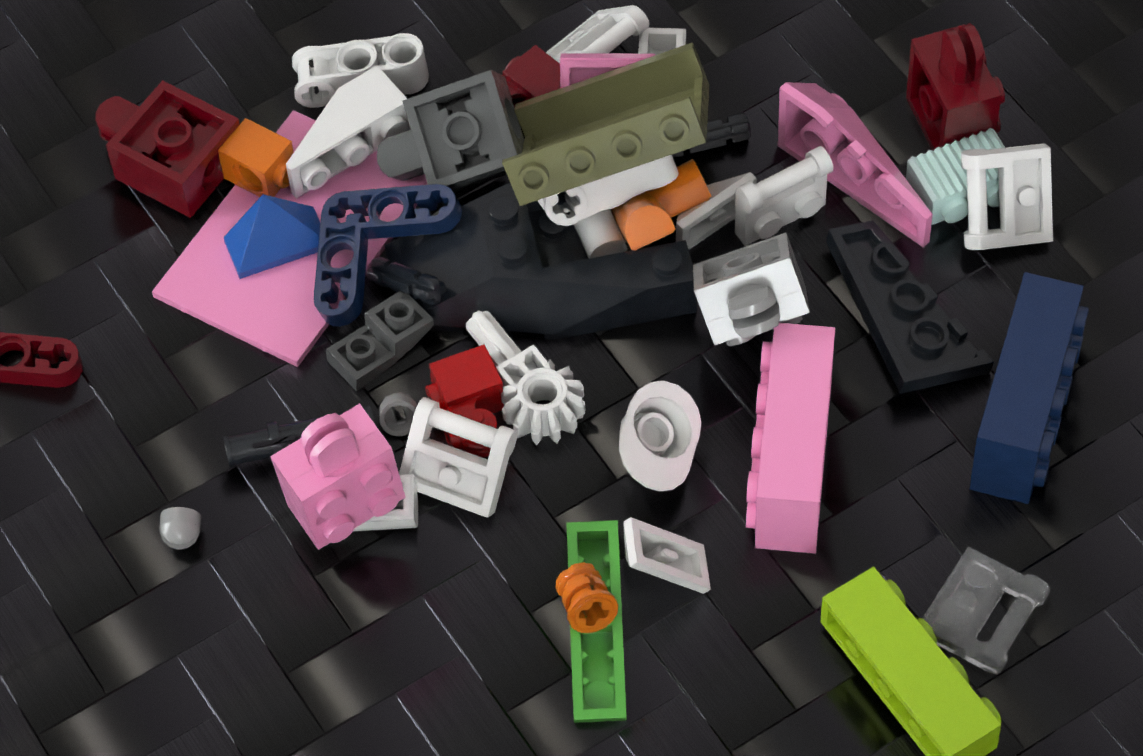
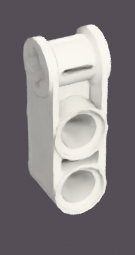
M400 33L388 37L352 40L346 43L303 47L292 56V67L298 73V83L294 89L295 99L302 106L309 108L326 106L339 87L375 66H378L403 94L419 92L426 86L429 79L422 42L415 35ZM309 60H313L314 67H310ZM314 86H318V94H315Z
M669 155L565 191L566 203L558 206L557 204L559 202L558 194L537 201L551 221L557 225L569 226L603 210L618 207L641 193L663 187L675 180L679 172L673 156Z

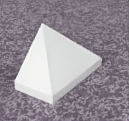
M749 172L707 185L712 197L678 214L676 242L686 240L688 249H691L735 219L736 188L749 181L756 184L757 178Z
M632 517L624 521L625 558L631 568L703 594L711 590L703 544Z

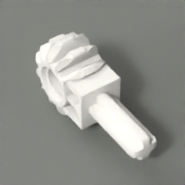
M476 311L473 313L472 318L466 322V329L479 346L485 344L503 382V392L501 393L502 403L504 404L502 408L503 419L506 421V424H513V429L518 432L517 438L531 433L532 441L537 446L543 436H550L558 444L559 439H561L560 431L574 434L577 428V419L583 418L586 410L585 401L582 399L584 397L583 384L580 380H573V372L569 366L555 371V364L551 359L547 362L534 344L521 352L490 312ZM541 400L551 401L550 403L544 405L536 404L537 401Z

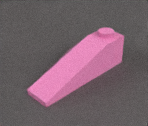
M784 83L779 91L778 147L798 161L805 159L808 151L822 146L829 154L833 163V172L827 174V181L924 248L930 242L932 212L854 110L839 95L830 94L816 83Z

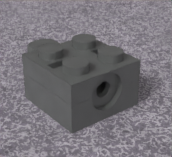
M489 70L403 100L411 129L384 139L378 146L377 163L381 171L388 177L405 181L425 174L428 185L442 184L451 188L453 193L507 175L502 160L521 154L524 137L514 111V104L505 76Z

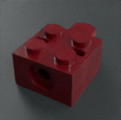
M971 23L911 39L906 99L932 151L937 147L942 148L946 143L952 144L955 140L960 141L963 137L969 138L972 134L977 135L980 131L986 132L989 128L994 129L996 133L1001 130L999 110L1000 104L1005 101L1003 85L998 76H991L986 66L987 61L982 40L977 29Z
M163 80L140 106L120 96H114L99 105L95 117L100 137L108 142L106 148L115 179L189 218L195 214L224 179L218 149L240 125L239 118Z

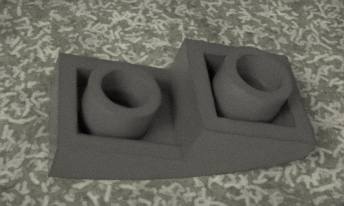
M399 291L365 312L364 326L327 348V361L357 392L384 373L411 350L432 328L434 319L409 294Z

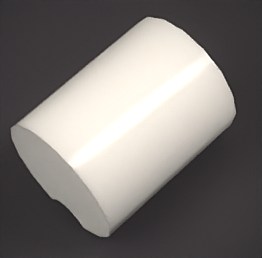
M610 209L603 210L573 224L589 259L628 250Z

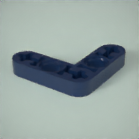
M442 184L367 189L343 191L328 198L321 212L314 287V305L328 324L338 327L349 325L361 313L368 239L441 234L456 227L461 219L462 208L451 188ZM444 202L446 206L439 209L438 215L432 216L430 211L436 210L438 203ZM394 203L403 205L402 214L394 221L386 222L380 220L381 212L388 205ZM415 203H417L419 209L414 208ZM351 209L354 214L347 215L346 222L340 223L338 218H343L346 210ZM364 216H369L370 221L367 222ZM344 249L353 251L354 255L349 264L341 268H333L331 266V259L337 252ZM336 282L340 283V290L347 300L340 301L338 308L333 309L330 304L337 302L339 294Z

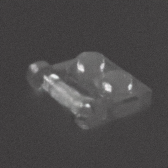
M967 547L924 614L923 619L934 631L938 646L985 671L998 674L1009 659L1007 655L1008 649L1035 606H1042L1051 591L1049 585L1041 578L1032 574L1023 575ZM1004 592L1016 597L989 642H981L975 639Z

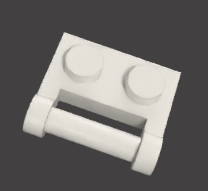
M634 5L598 10L546 53L559 63L561 53H610L631 35L638 36L649 27V20L645 13Z
M1042 143L989 150L969 149L961 152V167L967 171L969 230L964 232V247L966 249L985 250L1053 242L1051 147ZM998 168L999 229H988L986 169Z
M818 146L808 151L805 159L756 184L749 181L736 188L735 234L745 246L760 238L767 239L773 236L781 227L799 218H808L826 205L827 174L833 172V163L827 151L822 146Z
M423 397L414 412L399 475L414 474L417 492L489 518L496 511L509 457L514 450L518 432L503 425L496 429L441 409L439 402ZM432 427L491 448L488 460L430 439Z

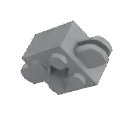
M787 233L693 265L694 293L714 346L724 342L728 346L745 343L755 335L773 329L779 323L797 324L803 319L802 315L810 313L806 286Z

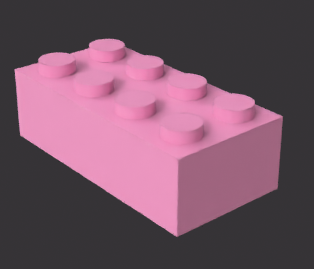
M779 323L778 326L774 327L773 342L763 341L760 366L761 382L758 384L756 401L757 419L752 437V467L748 475L746 502H748L746 528L755 529V548L816 554L832 384L835 327Z

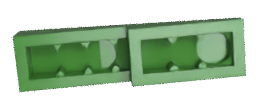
M618 520L566 522L568 568L573 564L582 562L594 565L595 569L599 571L608 591L614 595L618 603L616 617L604 629L593 633H581L574 630L570 625L574 723L626 721Z

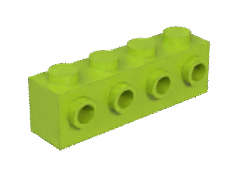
M872 567L822 597V625L925 756H986L997 749L1001 730V717L998 710L988 698L982 697L980 699L969 685L968 675L960 662L954 657L947 658L937 645V638L930 625L923 618L916 619L906 607L904 595L894 581L891 579L885 581L876 568Z

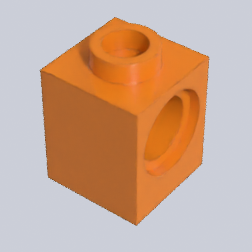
M245 118L218 149L224 179L259 197L263 194L275 197L281 188L284 189L290 185L286 163L294 153L292 141Z

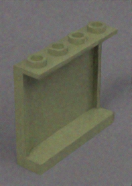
M694 43L683 45L515 104L514 111L525 139L521 154L502 160V164L519 205L523 206L706 143L709 83Z

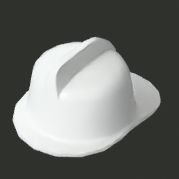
M667 381L650 382L638 389L629 403L626 415L621 421L619 452L623 465L632 478L646 488L659 492L673 490L685 481L690 471L700 437L701 418L699 409L689 393L679 385Z

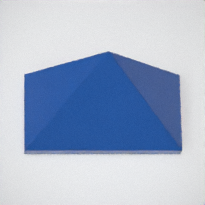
M263 194L223 237L239 279L318 253L320 221L312 206Z

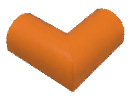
M693 159L677 166L679 175L671 183L632 197L626 203L611 209L612 215L631 250L636 251L673 233L676 228L671 220L672 217L712 197Z

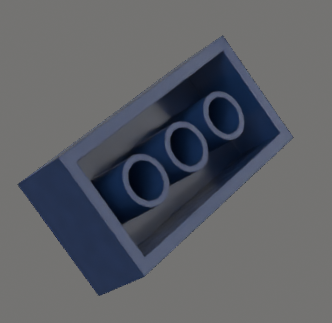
M1024 272L977 435L969 490L1029 504L1033 487H1044L1051 460L1050 454L1052 447L1056 444L1062 420L1063 406L1066 405L1073 379L1072 373L1079 359L1084 338L1083 333L1089 313L1088 307L1080 306L1084 286Z

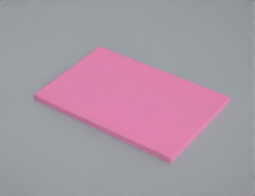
M293 110L276 133L291 140L293 150L295 151L316 120ZM376 151L367 156L359 165L350 166L330 178L322 187L310 190L297 199L291 193L290 185L284 189L281 188L275 197L314 207L321 223L323 205L328 198L336 193L428 184L425 174L405 181L388 177L381 171L377 163ZM235 185L153 289L152 295L154 298L181 310L183 313H187L298 367L329 326L314 305L318 253L239 279L223 237L260 197ZM397 203L388 205L381 212L380 220L386 222L394 221L402 214L403 205ZM351 209L346 210L345 216L338 218L339 222H346L347 215L354 214ZM364 216L367 222L370 221L369 216ZM394 237L368 239L366 272L371 267L372 260L380 257L385 250V245L390 243ZM344 249L337 252L331 259V266L333 268H341L349 264L354 255L353 251ZM336 282L339 294L337 302L330 304L333 309L338 308L340 301L347 300L340 290V283Z

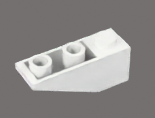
M378 66L373 67L337 89L286 163L291 193L296 199L310 190L322 187L330 178L350 166L362 163L367 156L378 150L379 144L384 139L411 129L402 102L407 98Z

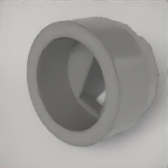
M397 392L383 399L379 407V420L385 432L393 436L409 434L417 407L413 398L403 392ZM395 406H402L406 416L405 419L397 421Z
M185 507L167 508L161 512L159 530L162 540L170 548L177 550L187 549L196 542L201 527L200 513Z

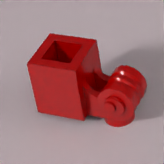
M485 344L429 364L432 384L425 386L427 398L439 402L441 409L497 429V421L493 413L501 411L504 407L501 399L503 382ZM443 431L449 446L482 458L489 456L491 448Z

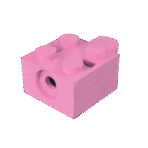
M360 403L341 415L332 413L316 419L302 432V438L270 456L288 507L318 550L329 543H338L346 539L353 532L354 528L374 516L379 517L389 513L396 507L399 501L406 498L392 447Z

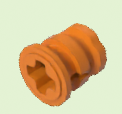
M585 562L576 563L559 574L555 588L562 597L563 605L567 611V619L574 630L581 633H593L606 628L614 620L618 613V603L614 595L608 591L599 571L595 569L594 565Z

